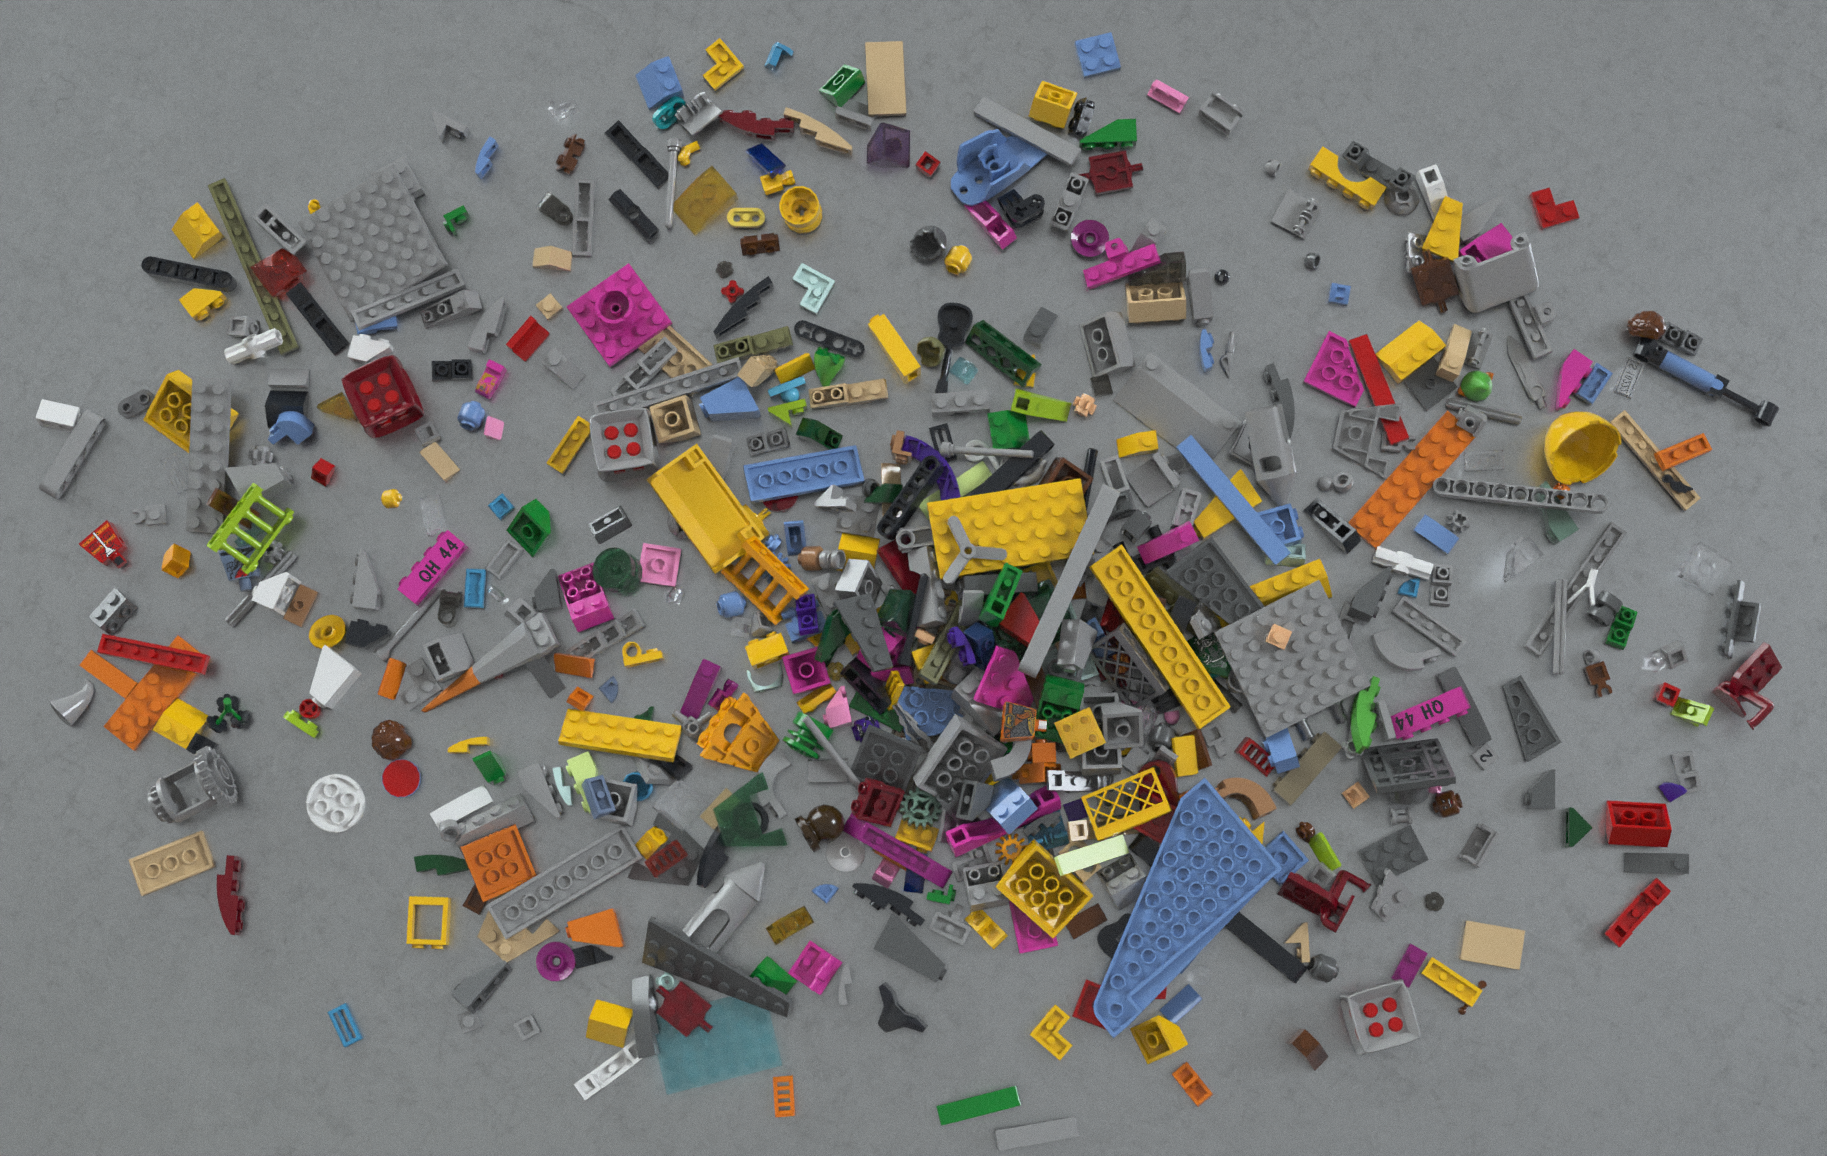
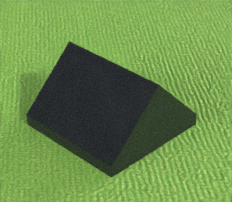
M270 390L265 403L268 428L270 429L277 422L279 414L285 411H296L307 417L309 392Z

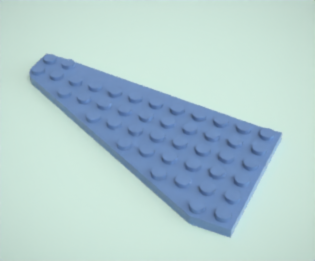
M1206 778L1202 779L1180 798L1094 1001L1093 1008L1096 1018L1113 1038L1127 1028L1258 891L1283 869Z

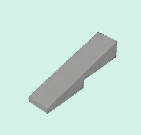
M575 179L572 255L592 256L596 180Z

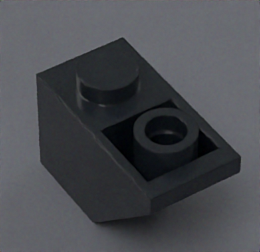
M357 619V622L351 620L345 643L367 650L390 637L392 632L387 630L388 626L376 623V626L368 625L369 621Z

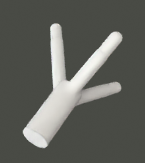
M1590 569L1587 583L1567 600V604L1571 603L1589 588V606H1595L1594 584L1598 570Z

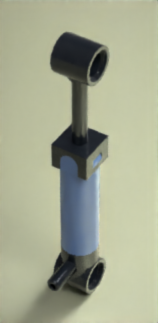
M1641 337L1633 352V356L1638 360L1651 363L1704 391V395L1715 401L1724 395L1754 411L1753 419L1763 426L1770 427L1779 411V407L1769 401L1763 400L1760 405H1757L1727 389L1726 387L1730 380L1719 374L1715 376L1664 349L1663 346H1659L1656 341L1650 338Z

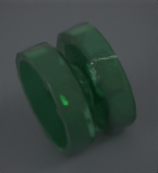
M617 547L602 551L596 557L593 564L595 581L601 587L618 595L634 591L642 579L643 569L640 561L635 556Z

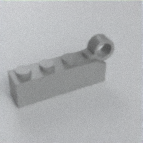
M519 794L480 814H476L462 823H457L452 819L445 820L439 825V832L444 841H455L461 851L460 847L513 824H516L517 829L533 822L534 819L522 795ZM448 829H454V831L450 833H445V831Z

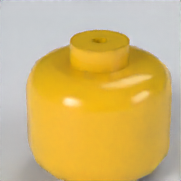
M397 489L385 490L381 495V502L388 509L397 508L400 505V501H402V495Z

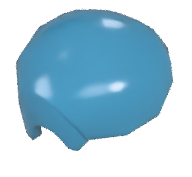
M638 771L626 775L622 781L637 785V801L649 798L653 791V784H646Z

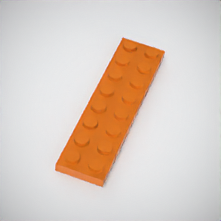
M1448 410L1416 445L1415 450L1408 454L1348 522L1357 530L1358 535L1375 550L1433 486L1434 481L1442 476L1475 438L1473 434L1456 425L1458 419Z

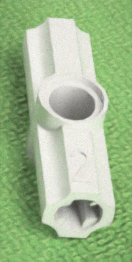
M275 328L259 335L251 334L244 338L241 343L226 348L224 351L226 359L232 365L248 358L257 359L267 350L283 343L282 335Z
M1377 546L1372 563L1388 568L1392 566V571L1395 573L1409 574L1425 580H1429L1433 569V564L1430 562L1416 559L1413 555L1405 552H1394Z

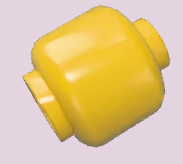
M963 245L951 247L944 259L946 269L952 274L964 273L972 261V255L969 249Z

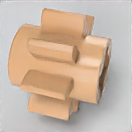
M1082 394L1081 397L1076 396L1072 406L1075 407V413L1087 417L1088 414L1093 415L1097 405L1094 404V398L1087 394Z

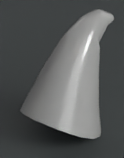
M85 679V686L81 691L71 696L49 701L56 715L68 726H72L89 705L94 693L93 684L88 679Z

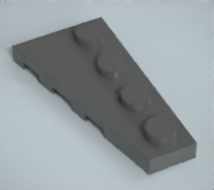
M871 593L834 601L833 605L840 612L841 619L851 631L852 638L859 645L861 653L872 672L891 669L893 664Z
M1520 675L1504 684V691L1526 762L1562 743L1523 677Z

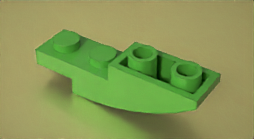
M1372 676L1369 680L1371 686L1359 691L1355 695L1352 704L1351 734L1356 753L1361 754L1365 749H1369L1372 742L1370 735L1377 726V722H1375L1377 714L1373 713L1375 707L1373 700L1374 697L1378 696L1381 687L1378 686L1380 678Z

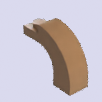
M1228 778L1222 780L1217 785V788H1214L1223 799L1234 798L1243 802L1249 809L1253 820L1269 815L1277 809L1266 790L1251 780Z

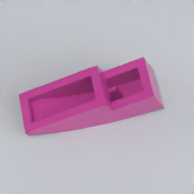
M987 201L974 206L964 205L976 222L1002 250L1017 238L1014 230Z

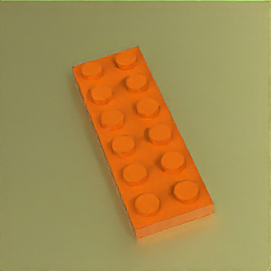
M179 635L168 646L201 653ZM153 665L103 727L135 751L155 727L162 713L183 693L197 673Z

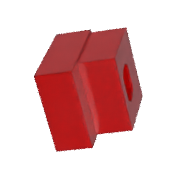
M925 151L915 164V167L927 177H931L941 162ZM927 164L931 165L929 169L925 168Z
M320 458L312 467L311 479L326 487L334 474L335 465Z
M1664 682L1658 691L1656 701L1673 708L1681 689ZM1663 693L1669 694V699L1664 697Z

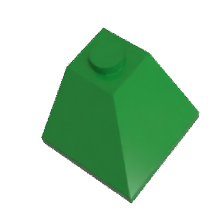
M537 499L521 507L506 530L532 557L536 555L551 533L549 511Z

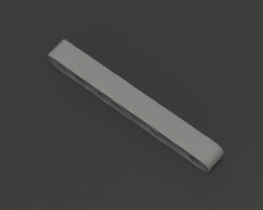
M1439 477L1433 483L1434 493L1439 497L1591 514L1604 513L1609 504L1606 496L1595 493ZM1439 483H1445L1448 486L1445 491H1439L1436 487ZM1465 485L1467 491L1460 494L1456 491V487ZM1478 487H1484L1487 492L1485 495L1479 496L1475 491ZM1503 489L1506 495L1503 498H1498L1495 495L1496 490ZM1522 491L1526 497L1523 500H1518L1514 496L1515 493ZM1541 493L1545 496V500L1537 502L1534 496ZM1561 495L1565 498V502L1557 504L1554 498ZM1582 498L1585 504L1580 507L1576 506L1574 500ZM1602 500L1605 506L1598 509L1594 506V502Z

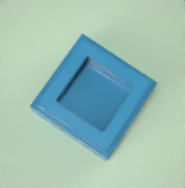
M503 493L488 505L500 521L515 509Z

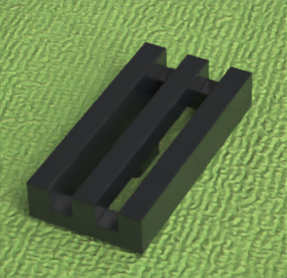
M947 423L929 428L934 449L938 452L939 448L934 431L937 430L940 443L942 444L944 438L941 429L945 428L948 442L953 444ZM956 454L950 458L945 457L947 463L958 460Z

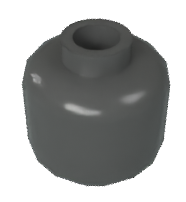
M1161 722L1159 725L1151 728L1149 745L1154 751L1157 752L1162 745L1169 750L1172 749V738L1176 734L1174 729L1170 727V724Z
M1318 954L1311 958L1308 971L1314 979L1327 983L1338 976L1339 967H1337V961L1334 958Z

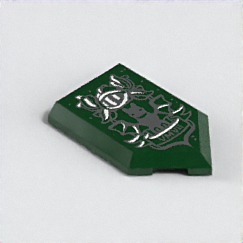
M1214 632L1201 639L1195 636L1187 640L1209 674H1217L1223 678L1229 677L1231 667Z

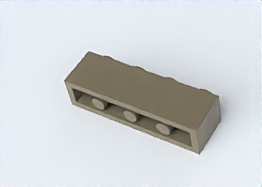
M1325 731L1322 734L1317 733L1311 740L1313 744L1310 748L1307 749L1305 747L1298 754V757H1300L1298 760L1300 767L1286 771L1287 774L1283 778L1279 776L1272 784L1274 786L1272 792L1288 806H1291L1341 749V745Z

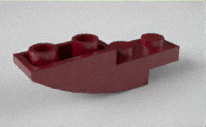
M723 110V113L718 116L719 121L728 128L752 138L775 141L776 133L794 134V121H790L788 118H781L779 121H773L770 118L757 120L756 113L750 110H743L742 113H737L733 110Z
M227 855L225 875L217 874V899L221 916L231 935H239L243 929L241 912H244L245 909L243 896L235 895L239 890L237 873L241 870V861L238 856Z

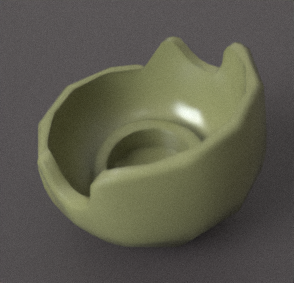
M932 336L924 337L918 342L916 353L921 355L922 364L936 367L944 358L945 348L937 338Z

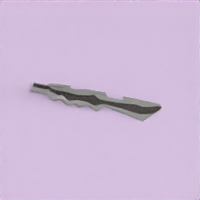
M896 702L892 707L899 716V723L905 728V734L911 737L910 741L923 747L921 753L928 754L934 743L924 731L918 728V722L908 711H905L899 702Z

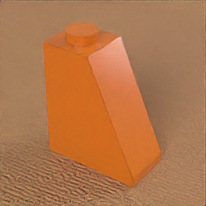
M613 908L568 921V926L565 927L567 936L572 938V941L620 948L625 947L616 912Z

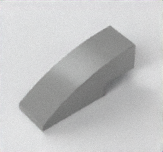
M500 297L495 301L477 323L467 346L470 351L485 354L490 336L498 338L507 305L504 297Z
M1116 455L1100 460L1106 485L1121 493L1130 491L1119 456ZM1133 498V511L1118 516V520L1132 516L1133 513L1136 511V506L1134 504Z

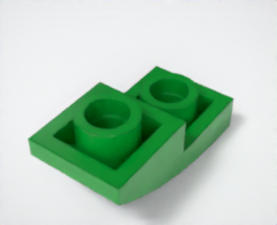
M1622 606L1614 616L1605 643L1624 650L1638 612Z

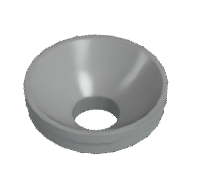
M1412 184L1406 190L1409 195V199L1406 201L1398 198L1399 192H1391L1389 190L1385 192V206L1394 215L1406 216L1417 208L1419 193Z

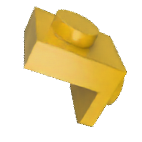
M654 826L640 838L635 846L644 858L648 860L668 841V837L661 829Z

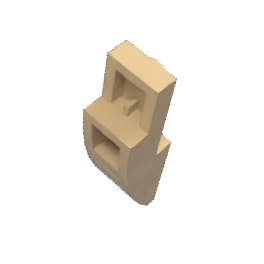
M884 378L808 389L810 407L812 409L872 403L875 400L888 399L887 383Z

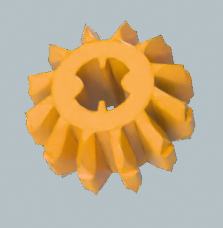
M1017 833L1014 835V839H1011V834H1007V841L1001 836L1000 839L1003 844L999 842L995 844L997 847L1002 848L995 850V854H1003L998 860L1001 861L1004 857L1007 858L1004 865H1008L1009 859L1012 860L1013 864L1022 852L1021 849H1025L1027 846L1020 845L1025 839L1021 838L1017 841ZM1011 844L1015 845L1014 849L1017 848V852H1013L1012 855L1007 853L1009 850H1006V847H1010Z

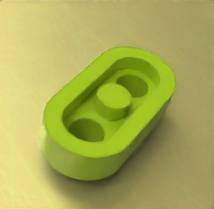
M293 709L291 712L286 711L283 718L313 738L317 736L319 731L316 730L318 728L316 724L310 720L306 723L301 719L302 715Z

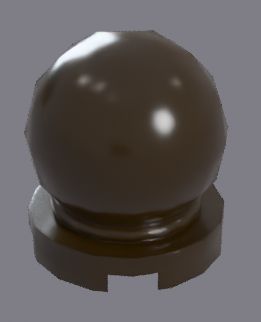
M826 804L813 808L809 812L807 819L803 818L802 815L795 818L796 824L803 832L802 835L813 853L820 850V842L830 843L835 841L844 829L845 820L843 814L834 806Z

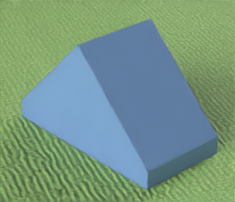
M803 520L784 522L788 555H798L806 546Z

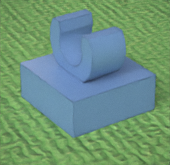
M1332 283L1328 303L1347 306L1351 286Z

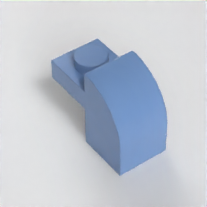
M285 411L279 414L277 422L270 428L268 441L274 445L284 436L288 435L298 445L312 434L314 424L299 412Z

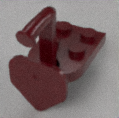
M1763 642L1734 673L1731 681L1722 682L1712 691L1725 706L1742 718L1747 714L1740 704L1741 701H1747L1761 709L1752 719L1746 720L1752 730L1774 709L1773 702L1759 694L1766 684L1782 669L1771 646Z
M1341 870L1328 892L1321 888L1320 885L1304 879L1300 874L1290 872L1277 894L1320 916L1323 926L1336 933L1355 897L1351 895L1345 905L1338 902L1347 881L1361 888L1363 893L1371 887V884L1346 870ZM1335 914L1339 916L1336 923L1329 920V917Z

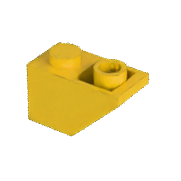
M193 288L181 297L179 301L191 317L198 321L205 319L214 308L221 307L227 298L221 291Z

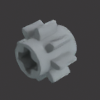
M255 445L254 450L249 449L248 458L252 460V465L272 463L273 454L269 452L270 448Z
M1455 509V515H1448L1451 520L1447 525H1451L1452 532L1459 530L1460 533H1463V527L1467 529L1470 527L1467 522L1471 517H1467L1466 510L1459 512L1458 509ZM1458 518L1459 520H1463V522L1460 524L1459 522H1455V520Z
M273 541L264 552L262 560L273 565L279 560L282 561L283 554L286 552L281 549L283 544Z

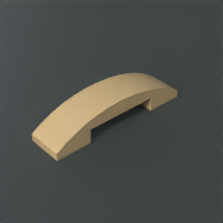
M1124 815L1116 816L1114 818L1122 819L1124 818ZM1108 818L1096 819L1095 822L1098 828L1105 826ZM1090 820L1067 822L1070 842L1097 839ZM1131 828L1112 837H1116L1122 834L1123 836L1138 834L1140 832Z

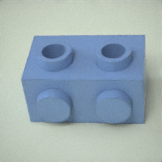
M1288 728L1267 737L1263 741L1266 752L1271 753L1268 756L1271 768L1275 767L1277 774L1300 767Z

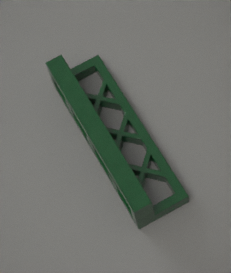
M984 320L973 325L965 340L967 345L1022 387L1027 385L1032 374L1037 372L1042 365ZM975 334L980 337V345L972 341ZM987 346H992L995 349L996 356L989 354ZM1006 357L1009 359L1011 367H1006L1003 364L1002 358ZM1017 369H1022L1027 373L1024 379L1018 376Z

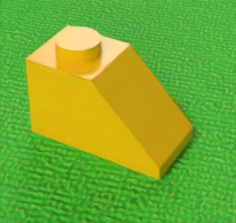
M1156 430L1139 432L1116 439L1119 458L1155 454L1159 449Z

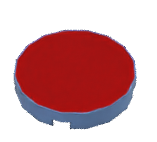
M396 759L384 768L382 784L390 795L405 798L413 795L419 789L421 773L413 762L406 759Z

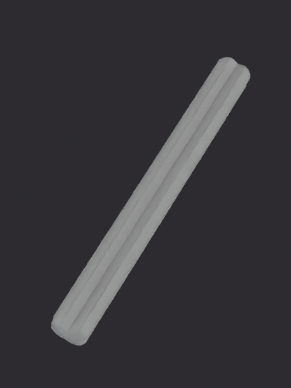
M288 550L282 557V561L279 560L261 581L282 574L294 562L297 556ZM252 591L225 619L230 626L234 627L256 603L252 601Z
M1566 579L1556 580L1553 674L1556 675L1564 674Z

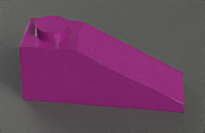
M703 658L680 713L687 717L692 716L696 720L699 719L722 671L721 666Z

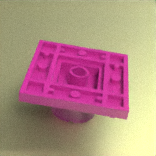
M629 263L566 306L609 367L619 362L672 324Z

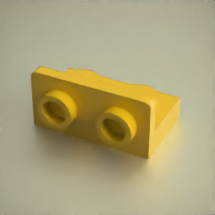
M901 819L895 838L908 846L909 844L917 846V851L927 854L928 851L932 852L939 829L926 825L925 830H923L922 826H919L916 830L915 824L909 827L908 820L903 821Z

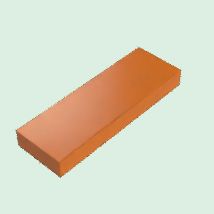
M1702 433L1658 451L1654 454V457L1663 472L1712 451V448L1706 436Z
M90 650L79 665L125 699L138 685L136 681L93 650Z

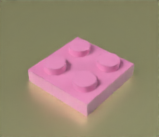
M643 543L637 582L676 588L682 549Z

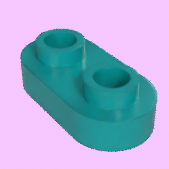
M678 96L670 98L655 111L652 117L653 123L660 129L668 128L677 120L674 115L677 113L676 110L680 109L683 105L686 107V102Z

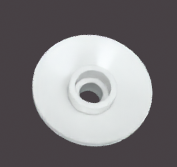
M842 833L835 841L828 843L826 848L827 860L838 871H853L864 860V844L851 835ZM844 848H847L849 850V854L847 856L842 855V850Z

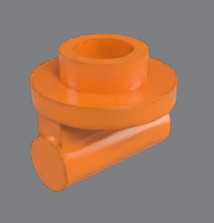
M1121 653L1120 661L1130 663V656ZM1118 654L1112 655L1114 660H1117ZM1119 665V674L1129 671V667Z

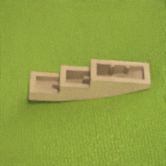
M785 108L784 118L800 124V132L815 136L816 145L852 155V146L832 129L801 112Z

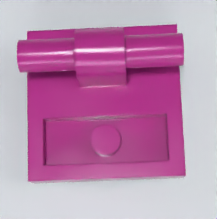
M809 941L788 974L821 995L843 962L812 941Z

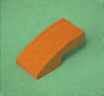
M1188 1062L1172 1073V1076L1197 1107L1213 1095Z

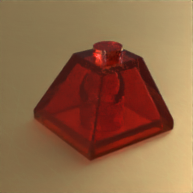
M283 248L251 266V270L273 298L304 280L307 273L299 259Z

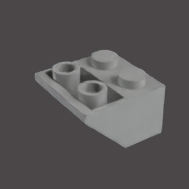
M462 632L443 636L422 645L436 680L440 683L465 673L475 664Z
M1130 853L1096 872L1119 911L1138 900L1147 878Z
M1001 861L963 868L970 912L1009 904V899L995 887L1004 876Z

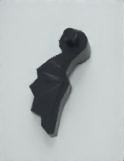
M1664 474L1661 478L1664 483H1669L1671 489L1677 493L1682 492L1685 494L1687 491L1693 490L1692 487L1686 486L1680 481H1674L1669 474Z

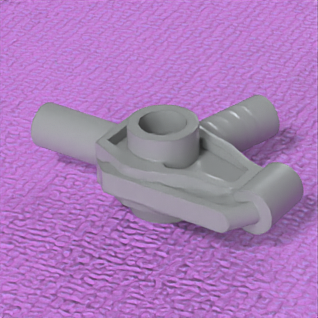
M677 709L671 714L681 723L682 732L695 743L698 742L700 734L704 731L701 726L712 718L709 712L697 720L692 716L686 718Z

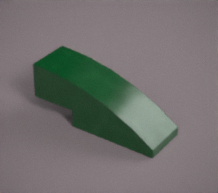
M422 855L414 857L416 872L418 873L436 870L437 876H445L469 870L465 859L454 856Z

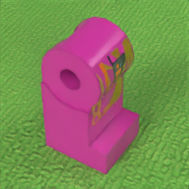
M489 359L486 369L476 386L475 393L490 399L500 385L507 371L506 368Z

